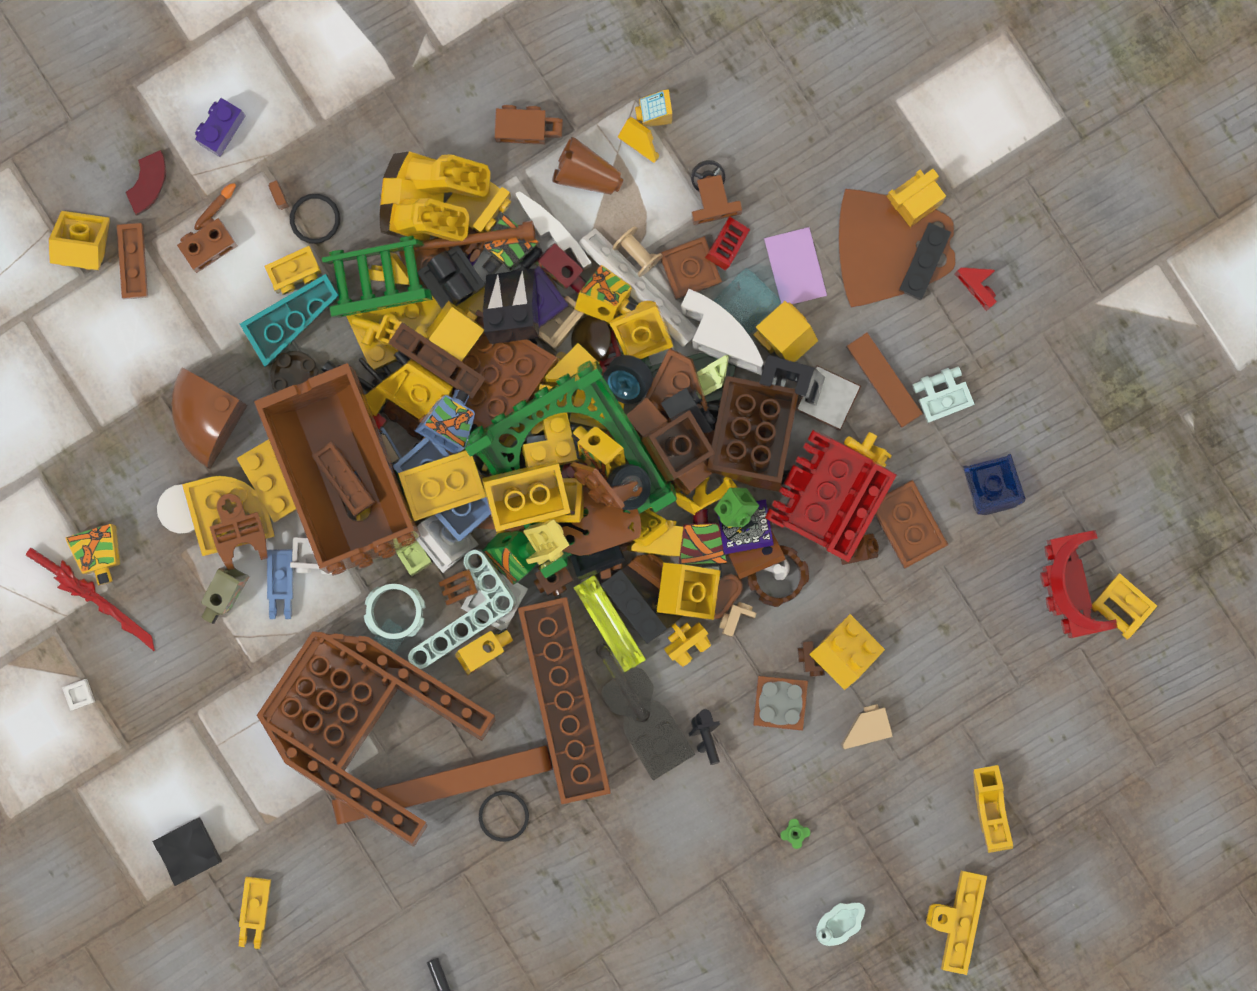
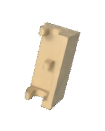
M569 296L564 297L569 307L539 328V338L554 351L559 348L574 330L576 324L586 315L574 309L576 302Z

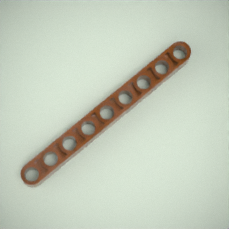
M546 745L374 790L401 807L406 808L553 769ZM331 800L337 825L367 818L340 800Z

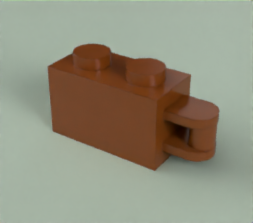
M503 105L502 109L496 108L495 141L498 143L545 144V137H562L563 119L546 118L545 110H541V107L527 106L526 110L516 109V106ZM546 124H553L552 131H545Z

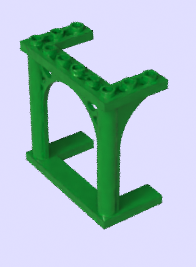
M589 360L577 367L576 374L570 377L569 373L556 380V386L548 389L546 386L534 393L536 398L527 403L524 399L512 407L514 409L513 412L505 415L503 412L491 419L493 424L483 428L481 425L472 430L465 446V450L470 457L477 454L483 460L492 476L513 471L511 467L519 470V456L522 444L535 425L543 419L559 413L573 412L584 414L599 421L607 428L615 441L624 448V455L629 464L642 468L648 474L651 482V491L646 502L637 508L639 514L650 507L656 513L677 500L674 486L671 481L664 480L640 440L638 433L602 376V368L598 361L591 363ZM577 389L583 390L586 396L584 403L580 407L574 406L571 400L572 394ZM567 393V404L563 407H559L557 405V400L561 402L564 398V395ZM591 398L595 401L593 405L597 407L595 411H590L587 408L591 403ZM537 411H543L544 415L538 417L536 415ZM519 423H522L525 426V429L520 433L510 428L520 427ZM503 434H511L516 437L517 444L513 447L503 446L499 441V437ZM501 452L513 453L514 459L509 462L507 455L504 457ZM533 522V523L525 524V525H523V526H524V528L526 529V528H528L530 525H534V524H538V523H542V522ZM586 530L582 533L583 535H588L589 531ZM575 538L567 541L569 545L574 544ZM563 552V555L558 559L542 563L540 571L545 579L566 567L568 556L572 554Z

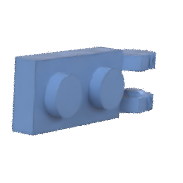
M292 549L267 550L269 619H276L277 599H285V619H291L293 568L290 567Z

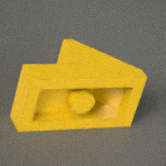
M390 252L395 283L409 285L406 266L396 253ZM371 265V269H369L370 280L385 282L382 266Z

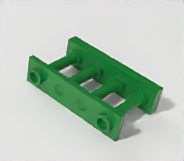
M414 236L399 238L400 242L347 253H344V250H335L329 252L330 256L322 257L323 263L334 264L339 295L338 305L330 306L331 316L340 318L433 300L431 290L425 289L419 284L414 248L424 246L423 241L415 239ZM404 250L410 287H408L407 292L399 293L395 286L390 252ZM381 256L386 287L384 296L375 297V294H372L367 257ZM357 259L363 296H361L360 301L352 302L348 295L343 262Z

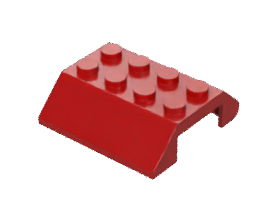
M812 430L808 440L815 445L805 443L803 446L806 451L813 454L812 458L808 460L804 457H797L796 462L803 467L794 464L784 481V484L791 489L782 486L779 490L782 495L790 497L788 502L785 504L774 500L772 506L779 509V511L770 508L765 518L782 528L785 526L825 547L828 552L849 562L897 474L839 441Z

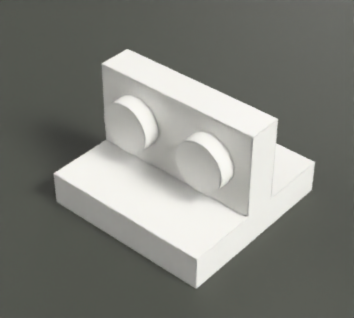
M436 515L431 516L417 526L421 535L416 539L442 573L449 570L459 559L479 545L471 534L459 542Z

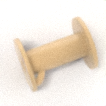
M634 226L623 234L612 248L617 250L623 246L642 267L637 274L641 277L650 271L663 255L661 253L657 255L649 254L634 238L633 235L638 230Z

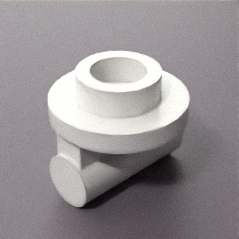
M785 557L786 560L763 570L772 572L776 580H783L790 571V564Z

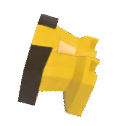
M410 151L393 154L382 183L379 214L381 233L399 238L414 236L415 239L421 241L430 240V235L449 241H463L468 235L469 214L465 208L444 203V194L452 192L475 198L485 197L489 192L491 173L488 166L452 154L441 155L437 160Z

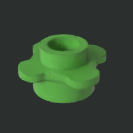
M791 819L789 826L781 832L780 836L782 840L789 841L793 848L799 849L802 847L805 837L810 836V829L801 826L797 819ZM796 831V832L798 833V835H797V836H794V835H793V832Z

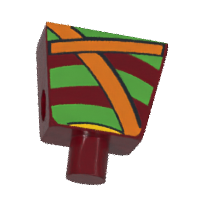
M555 243L534 263L540 266L543 272L564 290L570 286L579 294L587 283L580 276L583 269ZM563 267L570 271L568 278H565L561 273Z
M701 509L693 515V524L683 525L679 564H726V555L723 550L719 523H708V509Z

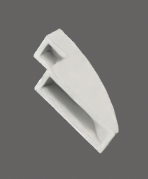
M688 289L681 305L682 314L700 321L692 340L693 349L718 359L728 355V363L762 375L764 366L761 355L753 340L740 323L719 304L700 293Z

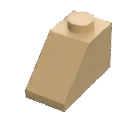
M878 704L863 707L864 712L858 714L841 743L842 749L893 737L885 707L879 708Z

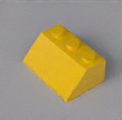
M556 460L482 478L496 532L570 513L559 463Z

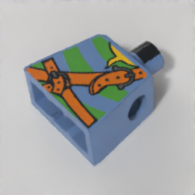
M455 390L452 398L448 395L442 396L433 405L415 431L453 454L461 452L465 449L475 415L473 410L465 406L469 395L464 391Z

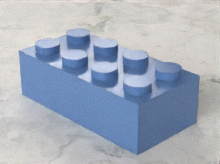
M425 437L394 464L393 468L400 473L448 457L450 454L443 447ZM483 498L435 515L452 535L461 542L484 522L491 513L487 498Z

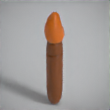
M235 183L223 188L221 194L198 218L194 226L195 230L202 229L201 225L211 219L227 199L231 198L236 188Z

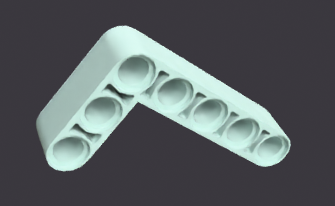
M481 549L469 551L464 557V565L471 572L473 580L483 593L486 601L410 651L408 655L409 663L419 669L431 665L515 608L516 598L493 562ZM473 554H478L482 558V565L479 568L471 565L470 558ZM487 575L495 577L496 585L494 588L485 586L484 578ZM500 596H506L509 599L510 605L507 609H502L498 606V598ZM480 609L486 610L489 614V620L486 623L480 622L477 618V613ZM459 623H464L468 627V634L466 636H460L457 633L456 628ZM438 637H444L447 640L448 646L445 650H440L436 646ZM418 650L424 651L427 655V660L424 664L419 663L415 658Z

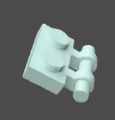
M959 366L952 369H943L940 374L932 377L925 376L920 378L921 381L912 384L915 393L925 390L927 397L918 400L927 423L975 405L966 382L956 385L954 378L962 376ZM945 382L948 389L935 393L933 387Z

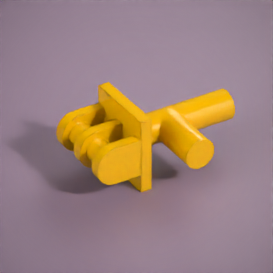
M357 315L352 319L353 325L367 329L361 342L367 346H371L374 337L383 345L391 346L388 342L402 323L384 315L381 323Z
M871 432L867 434L862 444L850 436L844 441V445L873 459L886 467L885 462L887 458L890 459L892 456L885 449L873 445L877 436Z

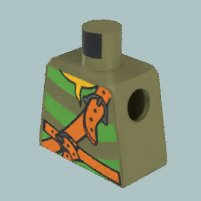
M226 566L219 568L201 601L203 605L207 606L201 617L207 622L215 624L220 614L224 615L231 610L250 576L236 568L229 571Z

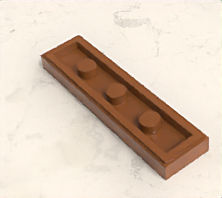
M865 333L846 346L901 428L923 414L868 333Z

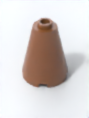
M571 137L564 147L558 160L560 162L558 169L554 170L552 182L559 185L610 195L614 191L618 192L623 183L619 170L574 137Z

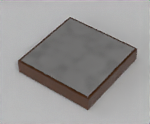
M816 365L815 368L825 376L817 405L807 403L805 401L806 397L802 396L796 411L841 431L861 385Z

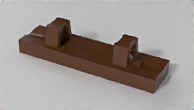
M403 322L388 342L389 345L457 390L467 393L471 399H473L486 379Z

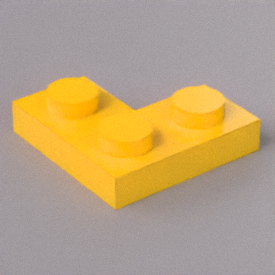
M567 412L555 414L542 420L545 441L523 444L522 446L526 467L555 460L559 465L577 462L578 460L574 441L571 437L572 432Z

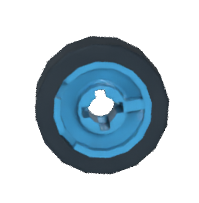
M621 355L614 358L603 374L616 399L624 404L640 402L651 388L653 381L652 373L648 366L639 358L631 355Z

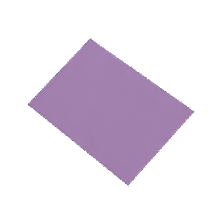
M809 227L764 238L781 304L784 301L796 304L827 296Z

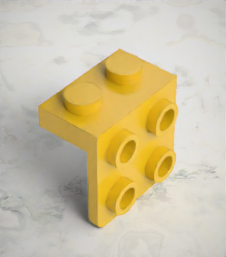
M490 181L489 192L485 197L475 198L452 193L446 203L465 208L469 214V226L481 233L489 232L493 229L497 222L495 220L500 212L504 213L512 201L510 200L511 194L504 187L500 189Z

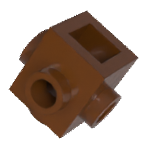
M539 565L537 567L539 571L535 573L537 579L534 580V583L540 593L546 592L548 596L553 594L556 597L567 590L566 585L574 580L567 568L564 567L554 573L557 579L555 582L550 583L548 582V577L545 579Z

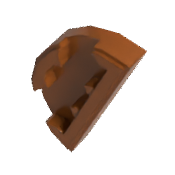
M653 554L638 555L633 558L628 566L660 589L663 561Z

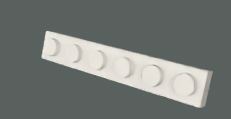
M593 229L580 240L578 244L599 265L604 266L631 286L630 296L638 304L647 300L656 302L669 334L675 341L684 347L693 340L697 328L644 276L639 277L637 275L639 271L618 250H613V245L599 231Z

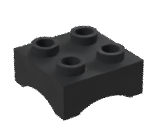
M200 817L152 841L168 870L174 886L222 862Z

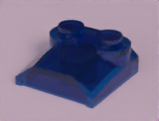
M1011 454L986 462L963 466L973 500V508L977 514L989 515L1015 508L1025 502L1026 498Z

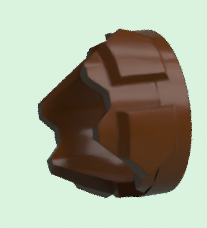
M783 545L779 546L784 556L793 560L799 570V583L792 594L784 598H774L761 590L757 582L756 573L747 576L748 586L751 591H755L759 596L758 600L763 604L773 607H779L781 604L794 599L809 581L807 563L800 560L796 550Z

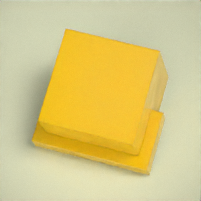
M920 169L916 172L915 176L897 189L889 191L887 195L891 204L910 227L940 207L946 198V195L936 183L939 176L934 169L925 175Z
M448 300L425 333L430 341L462 362L483 333L484 328L475 321L477 318L475 312L468 307L463 311Z
M786 301L756 326L758 331L753 334L754 338L770 354L775 351L779 358L796 362L818 342L806 318L790 302L787 303Z

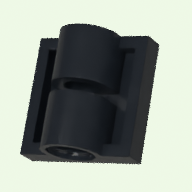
M455 246L449 251L441 252L418 271V276L427 289L431 290L432 296L441 309L448 300L458 306L485 288V283L459 246Z

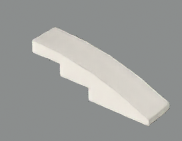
M520 191L515 193L530 221H533L534 228L541 240L550 235L555 244L565 253L569 251L573 253L583 271L592 267L591 261L578 242L557 219L541 205Z

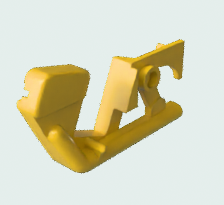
M708 477L695 488V495L692 501L680 493L681 490L678 486L671 482L675 488L677 505L693 515L721 499L729 488H737L731 478L724 477L723 483L707 495V482L710 478ZM650 508L639 514L641 534L639 538L634 539L635 542L643 546H649L669 529L666 519L650 511ZM631 522L629 529H631L634 532V529L632 528L634 523Z

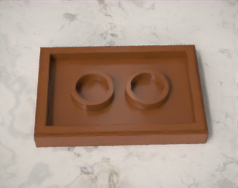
M913 480L886 494L875 516L904 569L948 546Z

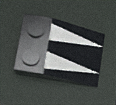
M535 268L486 275L483 321L484 333L490 344L539 338Z

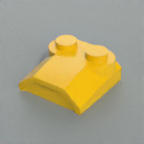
M642 301L636 306L635 310L609 321L624 355L643 359L673 347L668 328L656 302Z

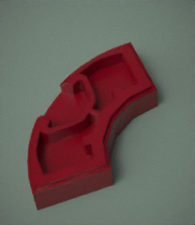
M161 150L138 160L140 166L139 178L135 185L126 191L136 216L154 204L166 178V163Z

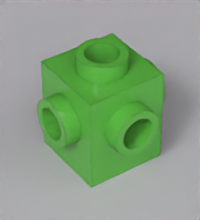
M729 488L714 510L726 527H744L749 523L751 516L759 505L747 488Z

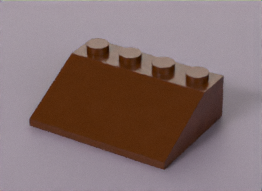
M726 376L712 442L715 454L709 457L707 470L753 487L780 492L798 399L795 389L771 385L770 387L762 386L756 381Z

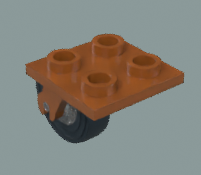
M576 462L570 464L575 471L574 477L582 485L587 486L590 490L588 492L589 496L596 503L601 502L609 507L614 506L624 510H634L641 507L650 495V478L642 468L636 465L624 464L616 467L606 481L596 468Z

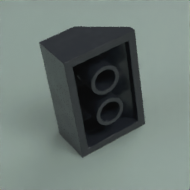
M628 564L601 584L646 644L683 617L657 612L660 589L629 567Z

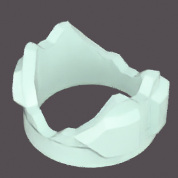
M388 584L374 588L366 597L365 605L367 607L364 620L374 635H380L389 639H399L406 636L413 637L424 625L425 619L422 616L423 609L426 608L425 601L416 589L400 584ZM393 589L409 594L416 606V616L412 625L407 630L396 634L383 631L378 626L374 616V607L380 595L387 590Z

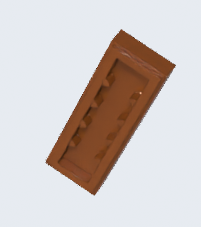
M332 441L312 455L354 517L376 503Z

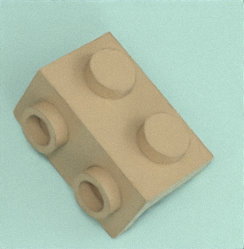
M741 602L737 606L732 605L729 614L724 613L719 628L723 629L722 634L733 637L740 614L754 619L757 613L752 612L753 607Z

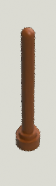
M525 221L522 225H518V228L468 234L463 241H449L442 238L422 240L424 246L417 247V249L423 251L511 238L525 239V242L536 240L533 221Z

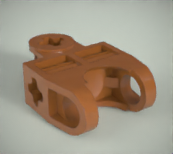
M225 494L221 496L217 502V511L221 523L209 528L216 550L228 571L235 569L232 558L234 557L235 547L240 543L251 544L255 551L258 550L261 560L267 559L265 532L258 512L246 515L242 501L237 495ZM226 499L236 502L237 507L233 508V513L223 510L222 506L226 504ZM254 523L258 524L246 529L239 530V528L247 525H251ZM235 530L233 533L217 537L219 534Z

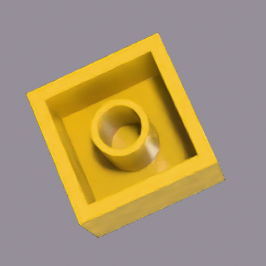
M663 562L657 612L714 620L721 570Z
M849 614L809 655L845 690L871 666L885 649Z

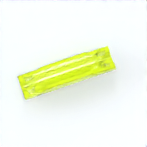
M593 575L573 587L623 671L627 672L645 661V657L596 576Z

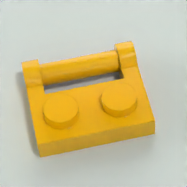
M1120 573L1115 576L1102 593L1091 603V609L1094 612L1098 611L1107 620L1116 619L1118 629L1122 632L1121 635L1127 640L1157 607L1154 602ZM1108 598L1133 619L1130 625L1104 604Z

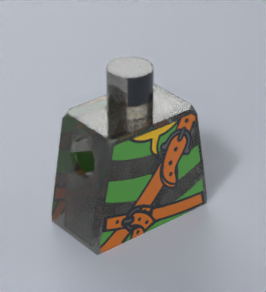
M502 213L492 231L518 228V225ZM520 238L485 242L483 250L490 257L483 264L482 268L489 274H495L501 266L511 272L536 248H539L540 243L537 240L525 242V239L520 240Z

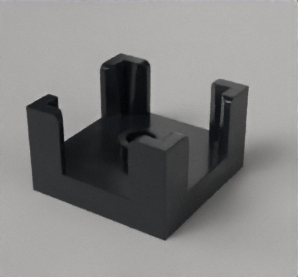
M768 355L759 384L768 387L771 385L785 387L787 379L797 382L795 393L806 397L805 401L807 403L817 405L825 376L814 367Z

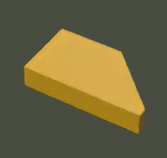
M630 116L620 131L618 138L655 163L659 158V154L655 152L651 130Z

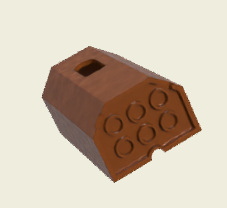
M348 363L309 378L304 383L292 385L254 401L320 570L327 574L332 573V576L356 566H359L360 569L373 564V559L381 556L383 559L392 557L397 554L396 550L416 542V539L421 536L413 519L410 507L356 371ZM331 441L354 472L357 471L361 483L376 502L371 505L370 514L363 521H354L348 516L341 497L312 457L314 453Z

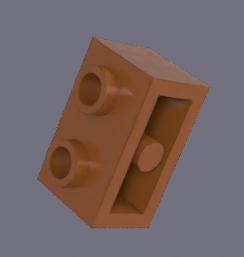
M219 218L207 220L201 225L202 229L194 234L190 232L180 239L181 243L177 245L196 273L238 246Z

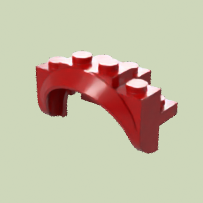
M1096 530L1047 540L1048 545L1044 546L1046 558L1052 562V565L1042 567L1043 572L1040 573L1042 585L1047 587L1049 597H1046V605L1048 611L1053 612V616L1063 614L1064 619H1061L1063 633L1068 634V638L1118 628L1116 619L1095 621V618H1091L1090 608H1092L1087 581L1082 559H1079V555L1076 552L1080 544L1098 539Z

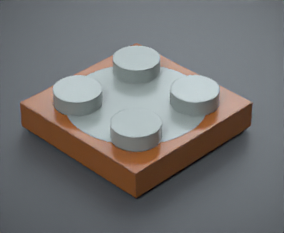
M758 676L753 725L803 731L808 681Z

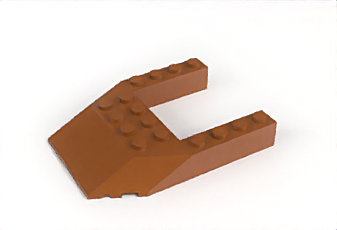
M312 631L258 712L257 717L286 765L344 804L415 847L426 830L427 823L345 771L398 689L480 741H483L496 721L495 715L369 637L346 636L335 633L325 634L324 632Z

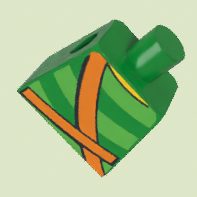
M521 531L498 533L482 550L513 585L527 575L538 563L528 564L526 561L536 551Z

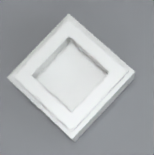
M87 679L62 687L70 711L95 702Z

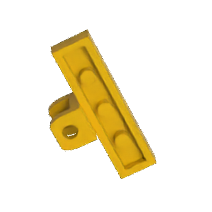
M961 870L954 906L931 904L929 906L926 924L935 930L948 933L941 965L942 970L964 975L968 973L987 880L985 875ZM942 914L941 920L938 921L939 915Z

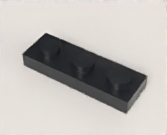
M930 222L928 223L899 288L900 292L922 300L951 235L950 231Z

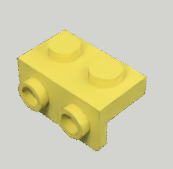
M554 519L530 525L523 530L536 551L526 559L528 564L538 562L540 565L548 560L552 562L563 555L562 550L569 546L561 526Z

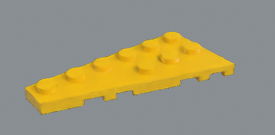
M485 288L457 307L463 311L468 307L475 313L477 310L483 312ZM432 296L433 300L356 315L381 323L384 315L403 322L428 339L425 332L442 309ZM355 315L346 316L367 363L375 371L398 361L394 357L398 350L394 347L383 345L375 337L371 346L362 344L361 342L367 329L352 324V319Z

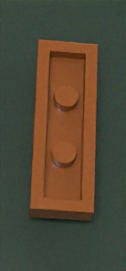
M143 224L117 225L122 299L148 298Z

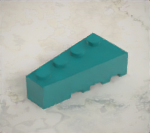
M325 274L240 323L241 328L264 367H267L339 295L328 275Z

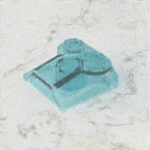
M747 268L739 273L714 300L715 303L719 304L740 323L748 335L781 303L778 297Z

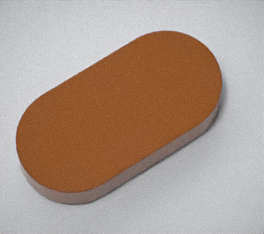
M728 574L720 579L714 619L723 617V614L729 610L741 594L743 584L736 575Z

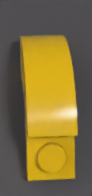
M999 766L974 769L975 797L981 830L984 833L988 853L1013 849L1005 811L1004 787Z

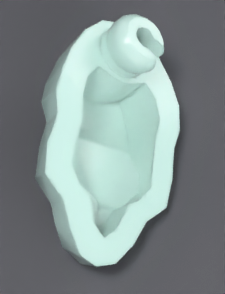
M839 903L830 912L825 913L816 929L818 941L827 946L846 942L850 936L856 934L861 929V921L865 914L864 905L861 903Z

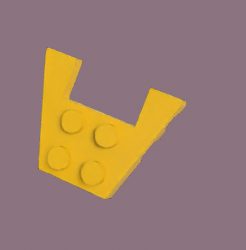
M411 359L365 394L371 412L375 416L388 398L420 419L430 411L442 396L448 395L452 397L453 386Z

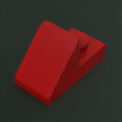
M961 267L956 271L955 276L986 311L989 310L997 302L994 299L996 295L989 286L986 285L984 287L981 283L991 276L995 270Z

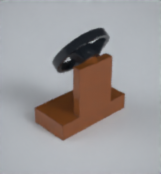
M712 160L698 163L691 172V182L693 187L700 192L703 209L692 212L693 225L741 215L742 207L740 201L731 203L727 201L723 185L725 182L723 167L718 162ZM704 165L717 166L713 171L696 172ZM694 176L700 179L697 180L698 186L694 183Z

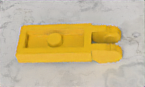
M245 877L239 927H241L239 947H245L248 928L256 929L254 949L261 948L263 930L266 924L271 879Z

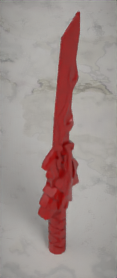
M33 548L27 551V557L56 575L53 579L60 583L57 587L58 589L70 592L71 596L85 598L86 602H94L99 606L100 612L111 615L119 621L121 629L138 637L150 649L155 651L152 636L105 598L96 593L93 581L87 582L85 579H77L70 565H67L64 560L61 561L60 567Z

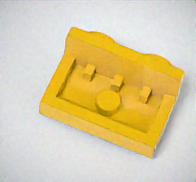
M310 246L264 266L273 284L274 291L277 294L282 293V295L296 290L295 286L304 282L307 285L318 279V275L322 274Z

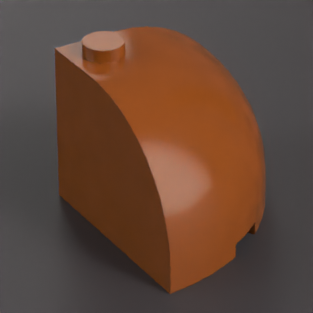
M182 367L175 381L172 393L174 425L180 440L190 454L205 467L211 469L248 405Z

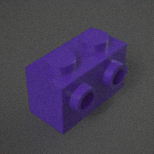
M220 98L218 102L215 101L208 111V119L205 123H200L195 132L197 143L221 157L246 117L241 109L223 98Z

